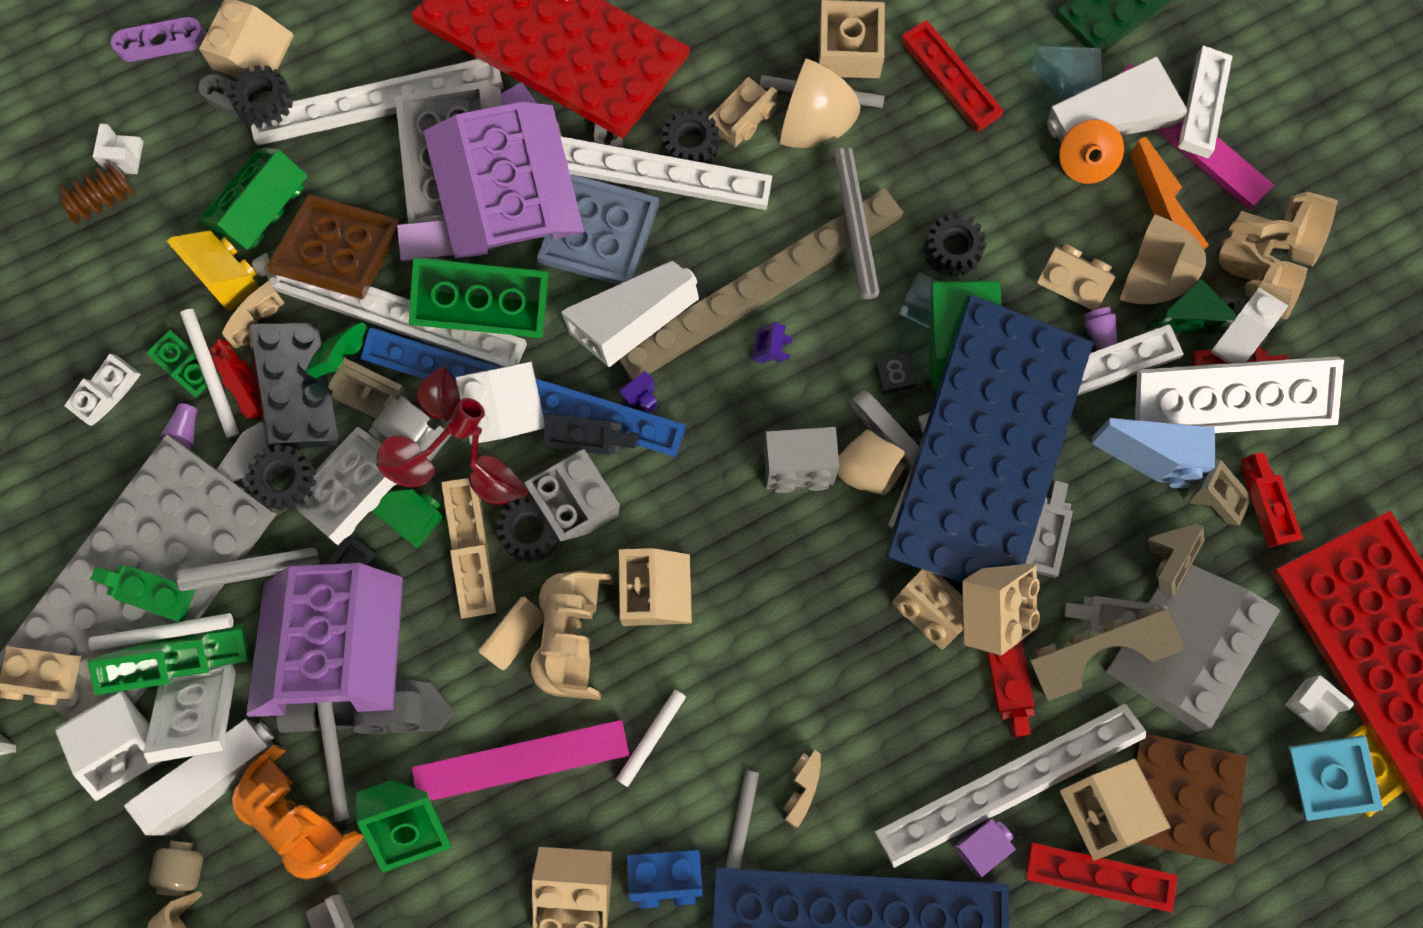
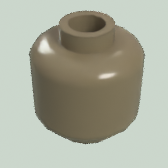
M170 841L169 848H160L154 853L149 883L152 887L157 888L155 894L184 897L187 891L197 888L203 856L199 852L192 851L193 843Z

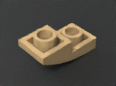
M269 281L254 291L237 308L227 322L222 334L235 349L250 344L248 335L249 324H259L257 321L272 316L280 306L285 304Z
M816 750L812 752L810 757L803 753L792 769L797 774L793 782L804 790L801 795L795 791L783 808V810L788 812L784 820L794 828H798L804 819L816 791L821 766V754Z

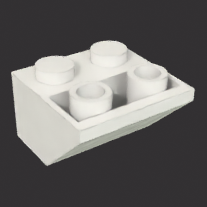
M123 691L115 692L56 728V734L73 775L95 801L160 763L147 762L143 752L150 724Z

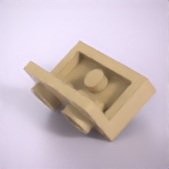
M1064 244L1063 248L1055 246L1037 284L1093 311L1097 310L1115 279V274L1110 272L1112 266L1094 258L1092 263L1080 258L1082 251L1070 245Z

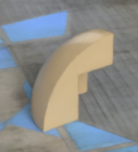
M806 58L789 103L780 144L795 148H810L818 146L821 141L831 137L839 138L850 129L860 114V103L855 92L836 73Z
M1154 215L1145 233L1138 256L1128 274L1120 300L1136 304H1155L1182 295L1198 281L1205 269L1206 255L1203 247L1183 227L1164 217Z

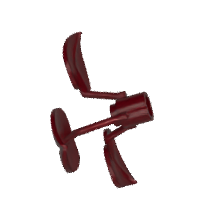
M445 366L430 374L423 381L417 392V403L427 416L435 419L444 417L445 422L448 423L446 429L423 452H421L417 443L402 436L387 438L381 443L377 451L376 466L387 479L405 487H418L428 483L435 473L434 465L426 457L431 455L449 434L459 439L472 435L469 465L474 471L469 476V484L473 491L482 500L496 505L508 504L512 500L515 502L520 497L526 498L530 494L516 474L497 458L484 455L477 461L479 435L482 432V428L478 425L485 415V410L478 401L472 398L460 400L457 383L452 379Z

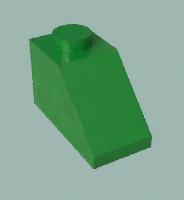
M412 489L387 492L380 499L378 506L371 511L416 549L443 520V516L437 510L440 504L426 492L419 496Z

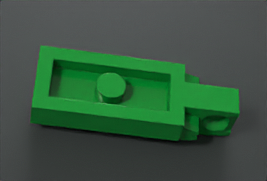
M118 564L116 571L95 566L90 578L92 581L109 586L106 595L112 596L113 599L177 622L184 621L196 589L179 591L176 582L133 566Z

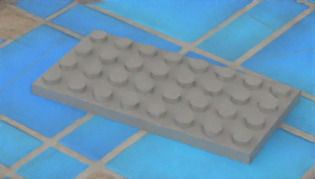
M166 435L0 652V666L2 667L7 646L81 656L73 699H58L56 705H50L68 720L74 718L115 693L94 695L87 665L88 659L154 642L149 641L91 651L88 644L90 637L177 622L106 595L109 586L90 580L95 566L116 571L118 564L128 565L175 581V573L178 570L243 560L277 513L258 501L254 496L227 478L178 440ZM224 584L196 589L184 621L199 619ZM148 687L123 692L135 705Z

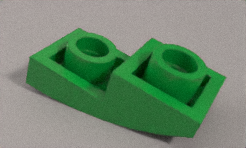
M361 322L326 340L315 352L305 371L314 378H318L338 370L343 363V357L354 355L362 347V338L367 325Z
M171 330L146 353L195 398H198L208 388L195 352Z

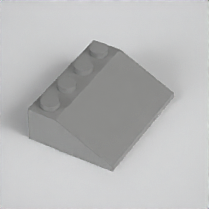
M486 81L395 96L408 224L445 220L423 131L456 114L502 106L500 88Z
M1191 565L1174 597L1160 592L1158 585L1148 601L1151 604L1167 606L1186 650L1154 662H1149L1138 651L1121 646L1106 672L1195 731L1210 729L1214 725L1280 609L1244 587Z

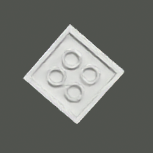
M358 426L316 470V475H313V479L317 481L316 487L311 486L310 489L313 492L312 496L306 495L304 498L306 503L302 506L299 504L294 505L302 515L337 545L353 533L356 525L368 512L374 510L378 506L380 499L396 485V483L387 479L376 466L377 451L381 442Z

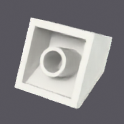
M532 362L456 377L460 400L472 398L478 401L485 410V415L478 425L482 428L478 443L503 439L545 428ZM472 435L469 436L470 445L472 444Z

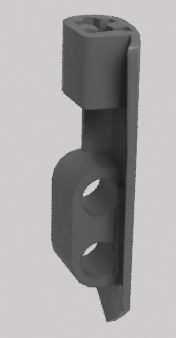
M397 678L394 710L357 712L351 701L332 702L336 730L353 729V731L361 734L440 731L455 713L431 682ZM317 703L286 704L285 715H277L276 717L280 733L321 731Z

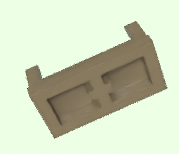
M344 358L342 365L334 374L328 387L333 390L331 397L334 400L373 419L380 415L397 392L408 398V394L402 385Z

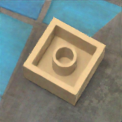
M822 0L819 17L818 64L833 71L839 77L880 78L884 62L885 2Z

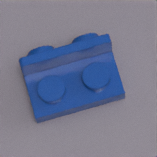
M700 850L627 856L628 901H637V908L659 907V899L672 898L674 906L696 904L695 897L703 896Z

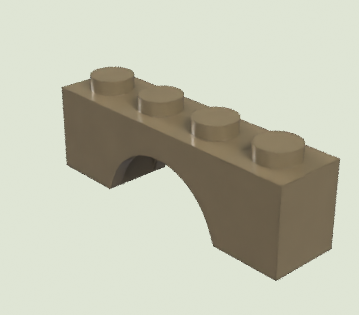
M1157 604L1137 611L1138 619L1125 623L1123 618H1119L1103 624L1104 632L1091 636L1089 631H1085L1069 637L1068 639L1071 644L1057 649L1054 643L1036 650L1037 657L1031 659V663L1047 700L1050 701L1082 689V675L1087 662L1094 654L1104 648L1112 646L1129 647L1141 653L1149 662H1154L1186 650L1168 608L1159 610Z

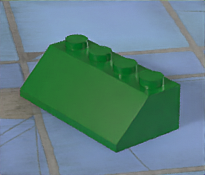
M422 256L414 257L409 325L543 338L550 270Z

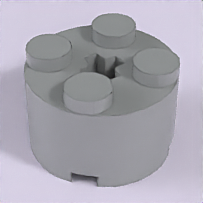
M397 392L372 423L373 426L369 429V432L382 442L392 436L409 438L417 443L421 452H423L446 428L435 419L427 416L420 408L413 405L409 399ZM449 434L445 438V440L431 453V455L426 457L429 461H431L434 458V456L438 453V451L442 448L446 441L451 437V434Z

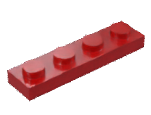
M928 20L923 21L902 35L901 43L976 132H979L1002 116L1003 108Z
M1029 843L1024 880L1173 913L1177 875L1103 858L1093 860L1090 855Z

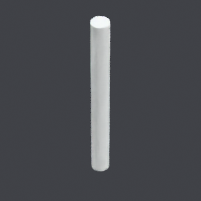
M194 309L181 311L182 320L226 438L240 435Z
M228 613L94 636L89 638L88 644L91 651L231 628L233 627V617Z

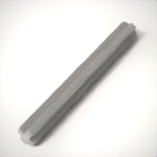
M850 147L839 148L835 152V160L862 299H873L878 297L879 287L853 150Z

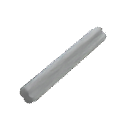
M307 548L178 570L175 573V582L179 591H187L277 575L289 566L319 565V554L315 548Z

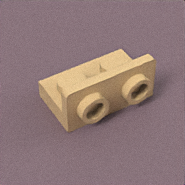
M748 77L711 114L709 119L714 118L719 129V135L736 147L742 140L747 141L752 137L757 129V125L763 119L767 120L774 114L778 106L776 103L777 90L771 87L766 91Z
M921 570L892 601L893 605L904 617L908 618L931 642L935 643L942 650L964 629L963 595L941 576Z
M7 646L0 674V698L23 700L24 694L33 695L34 703L56 705L58 699H73L81 656Z

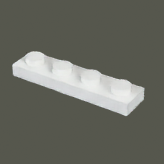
M1202 46L1197 53L1186 106L1188 111L1184 116L1178 145L1179 149L1205 158H1209L1214 152L1232 60L1231 55L1206 46Z

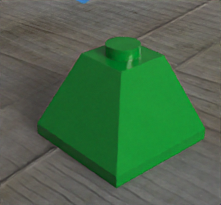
M391 780L356 792V822L382 873L452 848L451 841L428 792Z

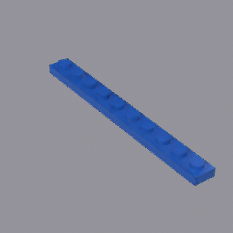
M371 327L369 328L361 355L362 360L426 379L430 374L445 366L455 382L456 377L501 368ZM535 378L543 416L546 417V413H558L615 420V422L623 423L622 431L640 433L639 446L677 457L686 429L685 424Z

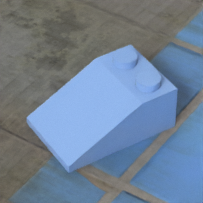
M1110 418L1092 437V444L1157 482L1169 483V486L1172 488L1191 487L1193 483L1215 468V427Z

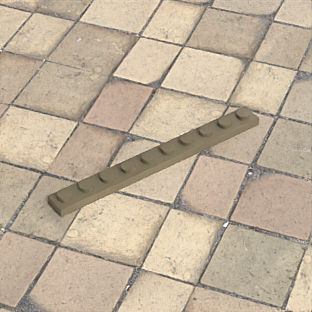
M886 188L862 202L869 238L901 219L904 213ZM843 213L680 313L620 358L618 361L631 381L644 371L648 374L654 372L851 250L852 246L846 214Z

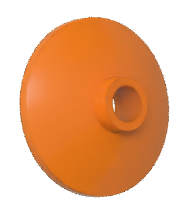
M1090 119L1076 124L1066 133L1060 145L1059 161L1062 169L1071 179L1080 183L1092 184L1105 180L1116 171L1122 161L1124 154L1122 136L1112 124L1104 120ZM1098 149L1099 156L1093 160L1089 159L1090 152Z

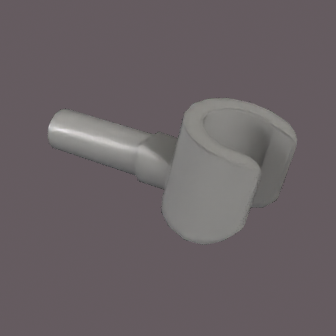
M265 253L254 259L252 265L258 275L261 277L267 276L269 283L274 285L277 283V277L269 273L267 264L270 259L269 255Z

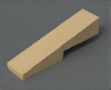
M469 478L441 482L452 546L450 552L461 619L496 613L482 499L471 488Z

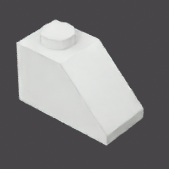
M1259 287L1236 317V320L1212 349L1211 353L1228 364L1246 363L1285 312L1288 305Z

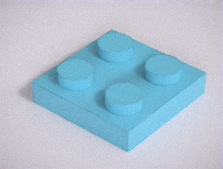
M1361 735L1288 747L1304 818L1307 821L1383 810L1365 736Z

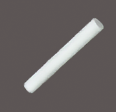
M674 689L616 778L617 781L626 787L629 786L685 700L686 696Z

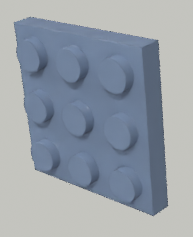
M570 174L584 233L553 240L551 235L545 236L537 257L538 263L615 285H620L635 278L659 206V198Z

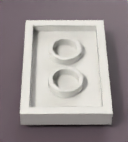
M233 664L211 667L209 673L172 678L170 684L158 686L143 752L148 763L223 751L236 675Z

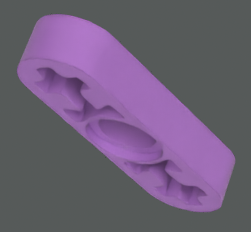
M184 17L121 29L112 36L111 46L122 60L133 62L196 50L200 48L206 33L195 18ZM194 30V31L191 32V36H190V37H186V36H188V34H189L188 31ZM158 34L166 35V40L162 44H151L154 36ZM132 41L131 43H129V48L124 49L127 47V42Z

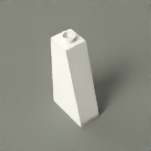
M1155 57L1053 106L1047 126L1051 135L1054 138L1058 137L1060 142H1062L1066 133L1073 126L1090 119L1104 120L1112 124L1121 135L1176 126L1181 123L1188 110L1159 59Z
M671 261L568 307L561 313L569 334L610 367L699 299L696 289L697 279L688 268L683 269L674 261Z
M245 719L226 733L223 751L194 755L124 806L145 835L173 836L239 782L246 768L274 745L271 740L275 737L263 722L257 723Z

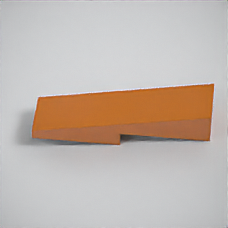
M1146 136L1139 139L1130 157L1154 215L1164 217L1186 229L1198 240L1205 250L1208 247V243L1175 199L1182 186Z

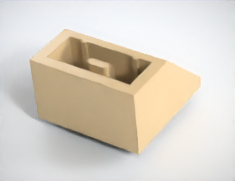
M654 548L619 549L620 621L622 626L692 624L690 554Z
M1030 563L981 568L962 581L964 645L1003 655L1037 629L1040 621V614L1037 611V594L1039 591L1037 565Z
M1136 759L1094 774L1060 790L1093 860L1106 857L1171 828Z
M539 847L532 878L533 928H607L612 852Z

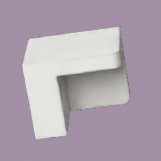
M100 124L93 158L105 172H109L107 162L110 161L117 168L120 167L124 173L137 174L143 140L140 137L116 135L108 124Z
M1321 675L1305 679L1285 704L1316 732H1323L1338 712L1350 710L1354 705L1351 700Z

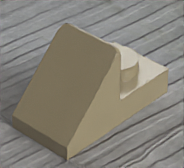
M1215 459V468L1198 480L1189 503L1212 506L1227 524L1240 526L1251 501V496L1222 460Z
M1196 523L1155 535L1148 539L1150 552L1164 558L1156 572L1160 592L1174 597L1205 541L1204 527Z

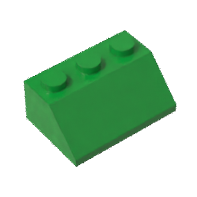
M256 148L197 221L220 237H225L237 248L248 250L250 247L254 248L264 238L263 231L269 223H275L283 215L284 209L282 207L290 198L294 199L301 193L304 188L302 183L308 175L279 149Z

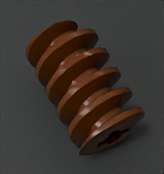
M108 161V173L96 167L97 178L93 179L87 173H84V185L72 179V191H69L63 185H59L61 204L76 225L80 224L79 215L86 220L91 219V209L98 214L103 213L102 202L109 208L115 207L114 196L121 202L127 201L126 191L132 196H137L134 187L120 167L117 168L112 162Z

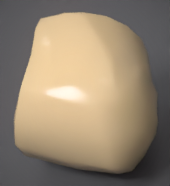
M865 430L839 455L840 468L837 474L846 484L858 490H866L885 496L892 489L906 466L900 462L904 457L905 451L883 440L871 430Z

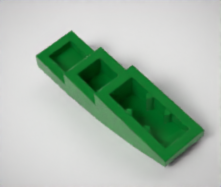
M241 624L231 628L167 638L129 647L88 659L87 665L94 695L170 684L172 678L209 673L211 667L248 662L250 655L244 625Z

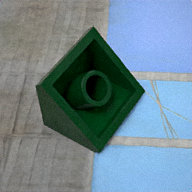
M1201 279L1185 293L1176 297L1147 325V332L1170 324L1174 333L1213 334L1236 320V313Z

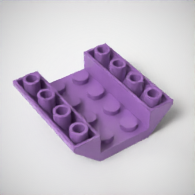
M517 102L456 114L423 131L455 260L488 254V248L551 235L553 240L584 233L553 105Z
M361 563L289 566L266 581L263 585L247 707L248 717L285 715L286 704L351 701L357 712L394 710L403 578Z

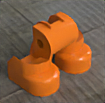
M273 745L246 768L241 781L233 793V810L241 821L253 826L281 855L282 863L289 873L303 879L322 877L333 870L364 836L361 831H353L343 836L325 816L322 817L305 805L297 806L294 801H286L283 797L291 791L289 785L292 781L274 763L286 749L282 746Z

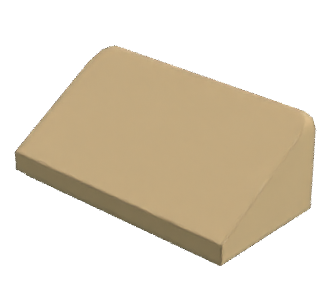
M521 597L480 647L479 653L500 670H505L544 622V613L527 598Z

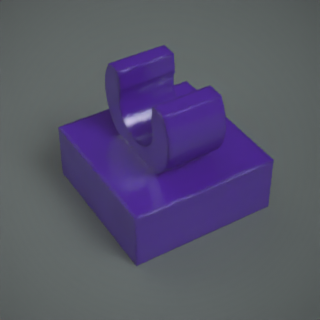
M773 322L757 329L752 354L753 361L763 364L771 360L782 362L790 358L789 354L782 352V345L791 344L793 341L790 336L784 335L786 326Z
M646 371L642 372L619 391L621 402L627 407L635 408L639 404L643 411L651 413L658 407L656 404L657 399L652 394L655 391L654 380Z

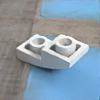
M109 354L91 380L82 379L64 406L85 423L93 426L122 399L141 373L119 356Z

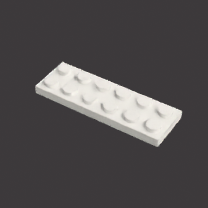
M1335 356L1137 370L1135 420L1215 427V433L1338 425L1344 360Z

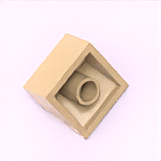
M224 0L199 50L213 70L232 76L238 73L244 76L245 72L243 69L249 67L252 72L255 71L254 66L260 65L262 70H264L265 65L270 66L272 71L274 69L277 70L294 35L254 5L238 0Z

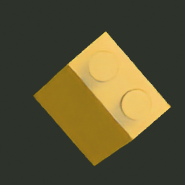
M210 230L174 236L167 240L169 245L228 312H231L259 288L258 284L253 280L257 273L245 259L238 262L233 255L237 253V250L225 237L219 240Z

